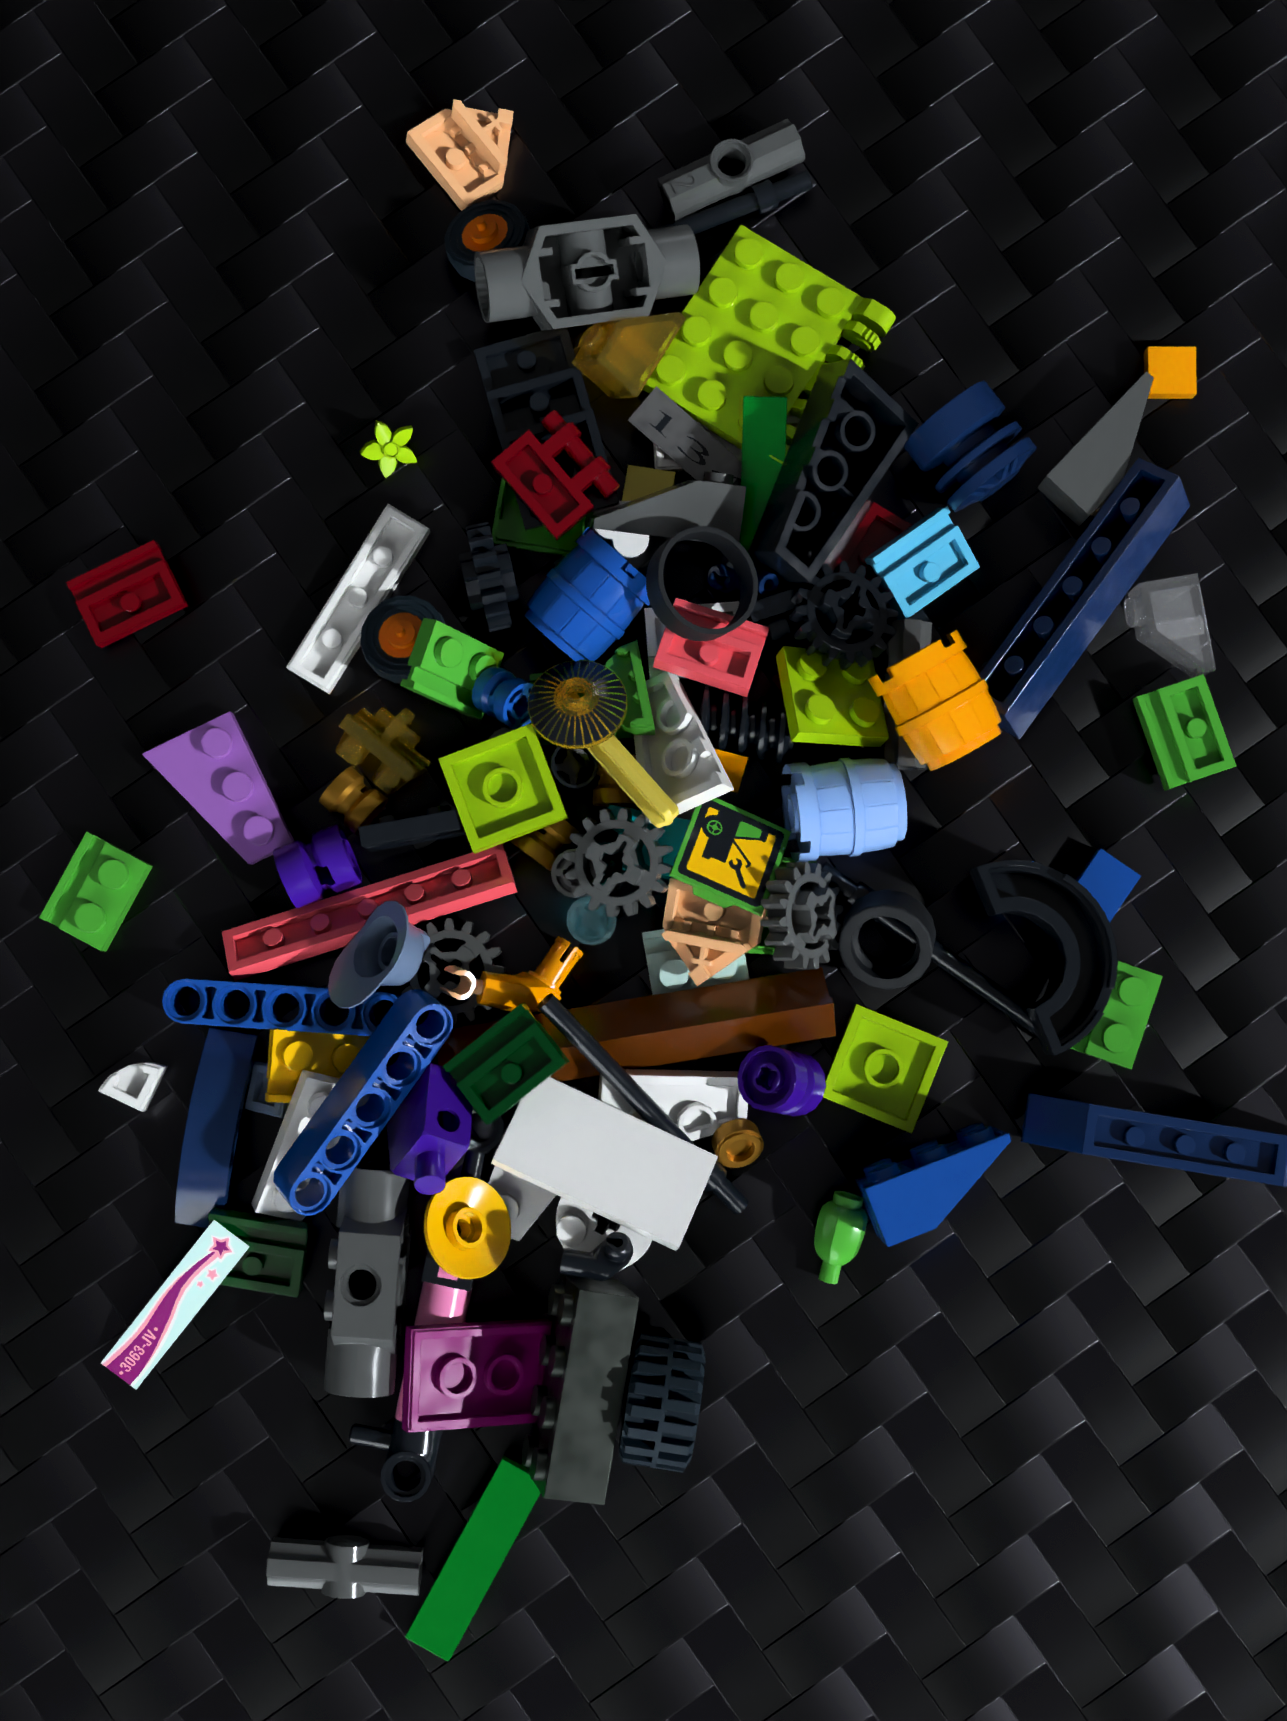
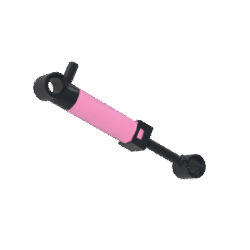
M505 1113L494 1121V1132L491 1137L479 1139L471 1134L470 1144L465 1152L460 1177L480 1179L485 1153H491V1149L503 1139L507 1130ZM457 1223V1230H458V1234H459V1236H460V1235H461V1228H460L459 1224ZM429 1249L421 1279L423 1284L414 1325L465 1323L472 1288L476 1279H460L448 1274L435 1262ZM402 1379L392 1431L354 1423L351 1426L348 1440L352 1444L387 1451L385 1463L381 1470L383 1489L396 1501L412 1502L419 1499L427 1491L436 1471V1460L443 1430L407 1433L402 1429ZM401 1461L414 1462L421 1471V1477L415 1481L402 1479L397 1472L396 1464Z

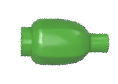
M834 1191L833 1199L824 1204L820 1210L815 1229L814 1246L816 1253L823 1260L818 1279L825 1283L837 1284L841 1267L850 1262L857 1255L861 1247L868 1216L865 1210L861 1208L863 1198L859 1195L846 1191Z

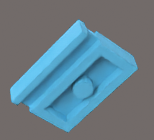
M948 506L938 507L864 559L867 565H871L876 576L882 578L879 585L882 593H893L894 597L888 603L891 609L898 611L897 620L908 619L980 568L960 528L952 523L948 515L951 513Z

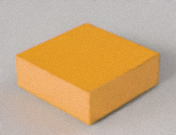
M1148 346L1145 349L1144 373L1147 371L1154 377L1148 399H1193L1197 394L1196 347Z

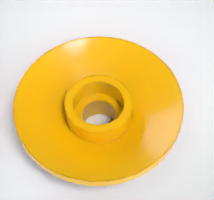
M459 1177L447 1181L443 1191L431 1196L424 1215V1235L433 1259L444 1271L460 1279H476L492 1273L504 1260L511 1240V1222L503 1199L491 1185L478 1178ZM457 1223L459 1224V1226H460V1228H461V1235H460V1236H459L458 1230H457Z

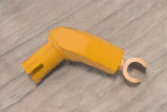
M557 936L555 943L535 972L529 970L528 973L521 972L516 975L482 971L480 979H475L471 972L455 965H449L444 970L460 975V983L455 989L449 990L440 987V990L458 1000H465L472 994H476L478 1004L506 1011H512L520 1004L526 1003L530 1008V1012L540 1011L537 1008L538 1004L547 995L552 993L559 1001L562 999L560 996L562 992L559 987L578 959L583 956V952L576 946L570 947L560 961V958L571 943Z

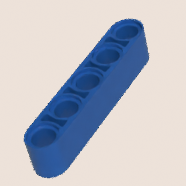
M180 979L171 983L164 991L162 1004L166 1015L173 1021L182 1024L371 1036L379 1025L375 1019V1009L378 1004L384 1000L395 1003L401 995L393 992L375 991L362 1004L350 1008L348 1018L340 1025L333 1024L326 1016V1007L331 999L328 988ZM189 987L195 989L200 996L199 1008L191 1015L183 1011L180 1005L181 994ZM238 990L244 992L250 1001L249 1011L242 1018L235 1017L229 1009L230 997ZM286 994H292L299 1002L300 1008L296 1018L290 1022L282 1019L277 1009L279 1000Z
M411 989L403 993L395 1001L278 1164L274 1172L273 1181L275 1187L298 1214L304 1216L315 1215L322 1212L330 1204L448 1039L453 1029L452 1014L429 993L420 989ZM429 1010L427 1019L422 1024L416 1026L419 1016ZM400 1052L397 1061L386 1067L389 1058L393 1054ZM370 1094L368 1101L363 1106L356 1108L358 1101L363 1096ZM341 1136L334 1147L326 1149L328 1143L333 1138ZM311 1178L305 1188L296 1191L302 1181Z

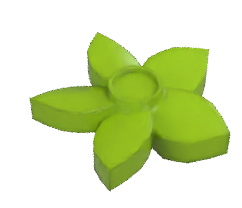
M376 420L374 433L377 440L367 442L359 452L367 459L378 460L379 467L384 477L387 478L396 468V459L402 463H417L413 451L405 446L412 436L413 427L412 425L400 427L392 434L390 428L385 423Z

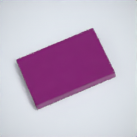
M541 1318L406 1326L402 1429L407 1433L536 1423L538 1416L531 1415L530 1411L531 1396L536 1384L543 1385L546 1366L539 1363V1350L543 1335H551L553 1321Z

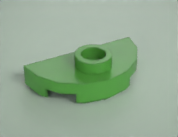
M636 640L618 647L615 650V655L605 663L604 667L606 668L598 673L599 675L607 668L613 672L599 678L598 681L612 674H615L619 679L597 684V686L619 680L623 685L597 688L598 701L625 712L621 718L601 706V708L621 719L618 726L611 721L617 728L634 735H655V726L639 646ZM624 688L626 694L599 692L598 690ZM599 694L624 695L626 696V702L618 699L599 696ZM599 698L610 699L625 703L626 709L623 710L617 706L599 700Z

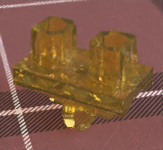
M384 707L375 716L363 708L354 716L347 714L339 725L345 732L335 750L336 753L355 766L361 764L370 752L381 760L382 764L371 779L386 794L390 795L398 791L408 781L422 775L431 764V762L413 749L421 737L409 728L415 714L408 708L403 709L396 717Z

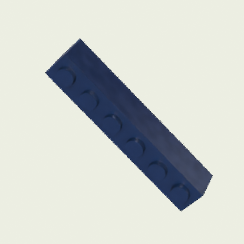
M1138 458L981 671L979 676L981 679L984 678L988 684L987 690L1002 720L998 724L1001 730L1020 740L1186 513L1190 504L1180 476Z

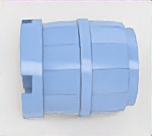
M848 757L839 758L835 762L812 766L802 762L785 764L782 774H791V785L781 786L784 827L791 831L788 841L797 840L800 850L798 852H790L795 862L816 861L819 856H859L864 852L894 847L897 841L905 839L907 831V801L902 775L894 762L888 763L885 759L877 758L852 760Z

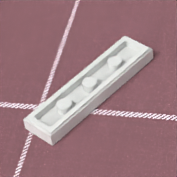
M387 504L286 668L330 695L361 645V630L368 614L382 601L390 599L431 533L430 529L390 504Z

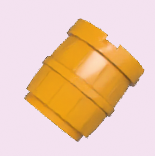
M958 630L946 635L951 643L950 645L944 647L942 641L938 640L886 668L890 678L884 682L881 681L878 674L868 679L877 697L883 696L896 724L895 729L898 735L904 738L921 765L927 764L930 771L961 758L994 739L1002 732L998 726L1002 720L987 690L989 686L984 678L981 679L972 662L963 651L967 646Z

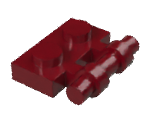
M553 410L541 421V424L552 435L546 442L541 444L532 432L528 430L492 460L491 463L557 541L594 509V505L583 493L588 487L594 485L607 498L620 485L608 472L611 466L602 456L596 458L579 438L582 432L572 421L567 423L556 410ZM563 451L581 469L572 479L554 459Z

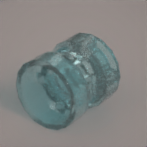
M589 895L579 898L571 905L567 913L566 922L569 932L576 940L583 944L594 946L603 944L611 938L616 928L617 919L616 916L607 917L606 904H603L598 910H589L588 905L591 899Z

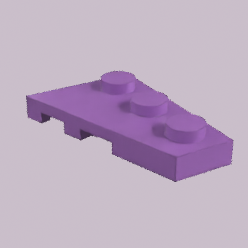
M230 711L142 753L248 864L253 865L273 855L274 849L294 842L234 714Z

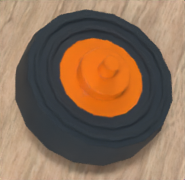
M486 200L475 203L459 212L449 224L444 237L446 253L450 263L460 276L475 282V253L477 251L523 246L530 227L524 215L511 203L504 200Z
M396 596L382 601L368 614L362 626L360 644L365 660L380 677L394 683H401L402 679H408L412 666L407 664L423 618L438 620L445 624L442 615L429 602L415 596Z

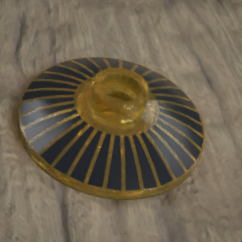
M588 660L566 661L549 668L535 681L528 697V713L534 729L546 741L567 749L589 748L608 740L623 724L628 707L626 690L620 678L606 666ZM574 693L584 694L581 698L572 699L568 697L569 695Z

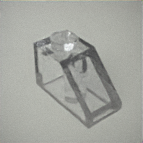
M1198 573L1142 582L1128 592L1129 598L1125 599L1124 602L1125 618L1128 626L1135 628L1136 639L1191 678L1202 674L1205 676L1216 670Z

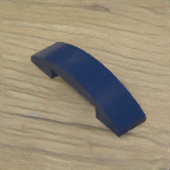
M209 1028L195 1078L185 1126L177 1181L175 1223L208 1228V1215L213 1207L229 1209L234 1181L230 1180L246 1089L251 1081L259 1035Z

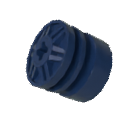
M984 380L966 389L939 409L909 437L903 446L923 472L930 471L944 463L949 468L941 476L935 488L939 493H943L958 483L962 485L946 502L955 513L970 504L985 500L999 490L1020 471L1019 469L1026 459L1037 449L1029 437L1020 440L1010 448L1007 447V444L1022 429L1016 421L1001 427L997 431L993 429L991 425L1001 415L1005 406Z

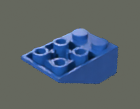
M979 1122L956 1131L957 1140L938 1145L937 1140H932L909 1150L911 1158L892 1163L891 1158H886L863 1168L865 1175L855 1179V1182L863 1198L876 1235L887 1247L936 1229L1012 1141L1009 1133L991 1125L984 1127L983 1122Z

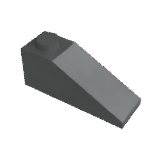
M1147 371L1047 474L1037 487L1078 527L1090 515L1093 518L1097 515L1125 476L1154 379Z
M705 471L703 481L687 480L589 516L587 527L672 538L688 528L708 526L720 529L740 541L747 486L732 485L734 475Z

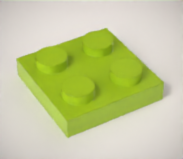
M783 646L776 655V662L791 742L881 747L888 740L889 735L881 696L877 697L868 681L869 678L876 675L873 659L862 668L854 660V663L847 670H841L839 661L835 658L827 667L823 666V654L818 650L808 656L805 653L807 648Z
M532 723L439 758L468 841L475 854L568 819Z
M854 1004L825 1077L826 1088L823 1098L912 1134L949 1041Z

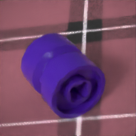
M339 824L313 833L311 843L305 844L301 840H296L273 850L274 861L281 881L292 903L298 909L324 899L326 889L330 888L338 893L362 883L363 879L356 857Z
M772 1045L760 1046L749 1052L741 1062L737 1075L738 1089L743 1099L750 1106L759 1110L793 1117L806 1115L816 1109L823 1099L826 1088L825 1074L820 1064L813 1057Z

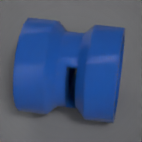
M498 666L490 667L483 671L476 679L472 689V701L479 711L488 716L496 717L500 723L513 729L531 723L532 718L537 713L531 717L529 711L539 707L540 704L529 709V702L540 700L541 698L529 701L531 694L540 693H531L533 686H536L525 679L516 678L513 673Z

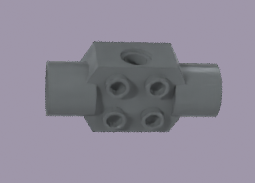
M637 214L535 227L527 231L523 246L477 251L474 257V275L478 302L486 323L533 317L543 331L649 316L654 300L697 293L700 284V260L696 239L689 225L646 229Z
M358 1163L339 1190L336 1226L340 1230L338 1238L331 1239L328 1253V1268L336 1270L334 1290H327L324 1304V1320L332 1321V1325L328 1327L323 1388L324 1391L330 1394L356 1398H375L389 1396L395 1392L397 1356L406 1318L413 1223L409 1207L411 1179L395 1175L390 1170V1164ZM364 1269L372 1273L376 1279L377 1286L366 1285L360 1278L359 1270Z

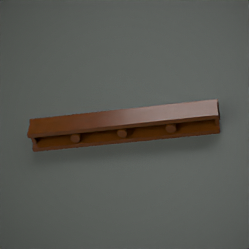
M822 967L567 1009L623 1069H640L749 1051L760 1046H779L836 1036L833 998L829 996ZM543 1013L533 1015L537 1021H540L570 1061L553 1074L551 1078L561 1082L600 1075ZM498 1021L453 1028L448 1039L438 1051L437 1063L435 1064L445 1065Z

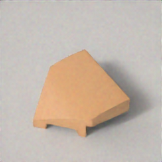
M453 99L452 110L444 109L407 132V145L461 211L472 204L486 201L502 189L507 167L514 111L499 108L498 113L465 107L461 100Z
M673 877L669 878V888L662 924L665 932L661 935L665 941L671 943L690 971L688 974L696 986H699L760 944L763 932L760 920L766 917L767 909L764 908L763 914L760 917L735 905L723 908L694 895L691 885Z

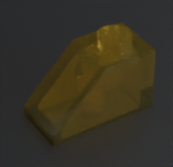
M680 312L593 324L582 335L579 341L581 348L572 364L611 399L638 397L686 318Z

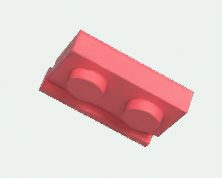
M675 598L673 607L682 617L692 624L703 628H724L734 617L679 598ZM746 620L729 633L709 641L685 639L665 627L653 667L747 697L769 627Z

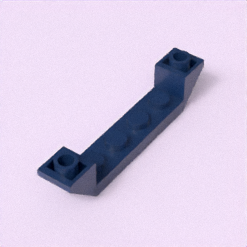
M1028 1093L1021 1142L1079 1154L1287 1187V1134L1252 1130Z

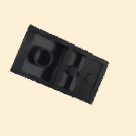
M568 328L541 330L474 349L502 451L507 449L528 430L532 432L541 444L546 442L552 435L541 424V421L550 412L556 410L567 423L572 421L582 432L579 438L596 458L602 456L608 463ZM565 451L554 458L571 479L581 471ZM594 485L588 487L583 492L594 505V509L591 512L620 504L616 491L607 498ZM515 493L525 531L544 526Z

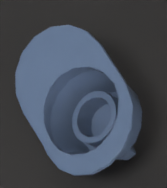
M386 901L378 906L362 929L348 943L335 961L329 976L328 991L331 1001L339 1008L350 1009L358 1006L367 1000L380 986L404 985L417 973L422 962L423 953L430 944V937L425 931L408 922L406 910L397 901Z

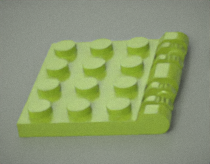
M740 225L698 288L697 293L693 295L637 379V384L639 388L649 394L657 386L696 422H699L714 434L742 450L743 396L787 397V418L791 414L801 419L821 365L826 364L825 361L831 363L852 359L862 370L865 368L863 360L841 345H836L840 338L843 337L866 351H876L881 343L879 337L886 336L895 322L896 316L889 308L876 300L861 297L745 226ZM790 424L786 425V454L797 429ZM769 455V457L783 465L781 460Z

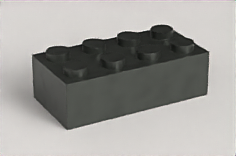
M560 1273L559 1284H553L549 1292L548 1314L553 1315L551 1335H543L539 1350V1363L546 1366L543 1385L536 1384L534 1386L530 1404L531 1415L538 1417L534 1424L533 1435H526L522 1448V1465L527 1466L531 1480L534 1481L540 1493L546 1499L605 1505L639 1304V1297L618 1279L610 1278L606 1281H597Z

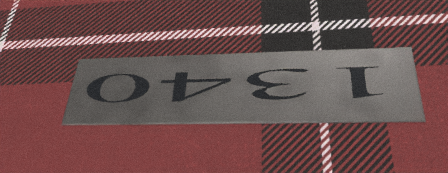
M657 386L628 419L629 422L695 480L703 481L705 471L734 475L732 485L741 486L742 461Z

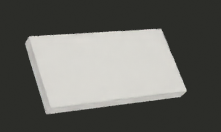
M549 1077L520 1101L491 1164L677 1251L718 1156Z

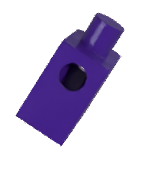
M430 1062L386 1124L390 1170L397 1176L414 1180L415 1189L419 1193L426 1195L437 1194L444 1190L446 1175L468 1150L473 1106L457 1087V1082L452 1075L446 1072L441 1065Z

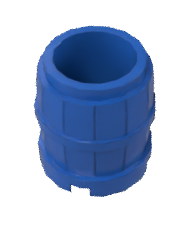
M589 527L575 541L578 545L555 568L552 567L546 574L545 580L527 602L530 609L524 615L558 648L575 662L579 661V665L581 661L590 660L594 662L616 639L619 640L624 635V630L637 616L643 605H650L646 590V577Z

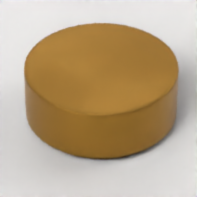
M734 1119L722 1124L714 1132L711 1141L715 1155L718 1156L717 1160L723 1166L729 1168H740L751 1164L761 1155L764 1147L758 1127L747 1119Z

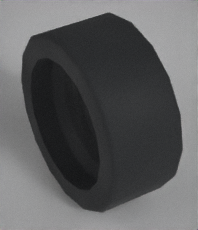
M887 889L866 894L856 900L845 915L838 944L843 964L853 977L868 986L885 990L906 987L920 979L930 965L936 938L933 917L922 902L907 893ZM883 916L902 921L910 926L916 935L917 944L915 951L910 957L901 961L888 962L874 958L865 952L858 940L859 930L864 922L871 918Z

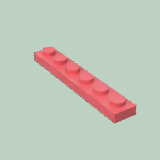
M502 843L476 854L474 852L329 897L299 909H291L222 931L228 971L234 981H238L346 947L362 929L374 910L386 901H397L406 910L408 922L415 925L516 893L517 888L504 845Z

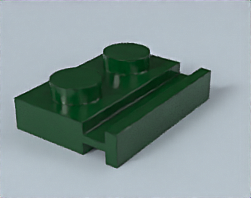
M526 1003L517 1006L442 1066L455 1079L457 1087L486 1125L493 1123L570 1062L540 1021H537L529 1011L530 1008Z
M213 1207L208 1215L209 1225L213 1220H216L250 1246L220 1285L298 1298L303 1288L308 1251L307 1242L311 1223Z

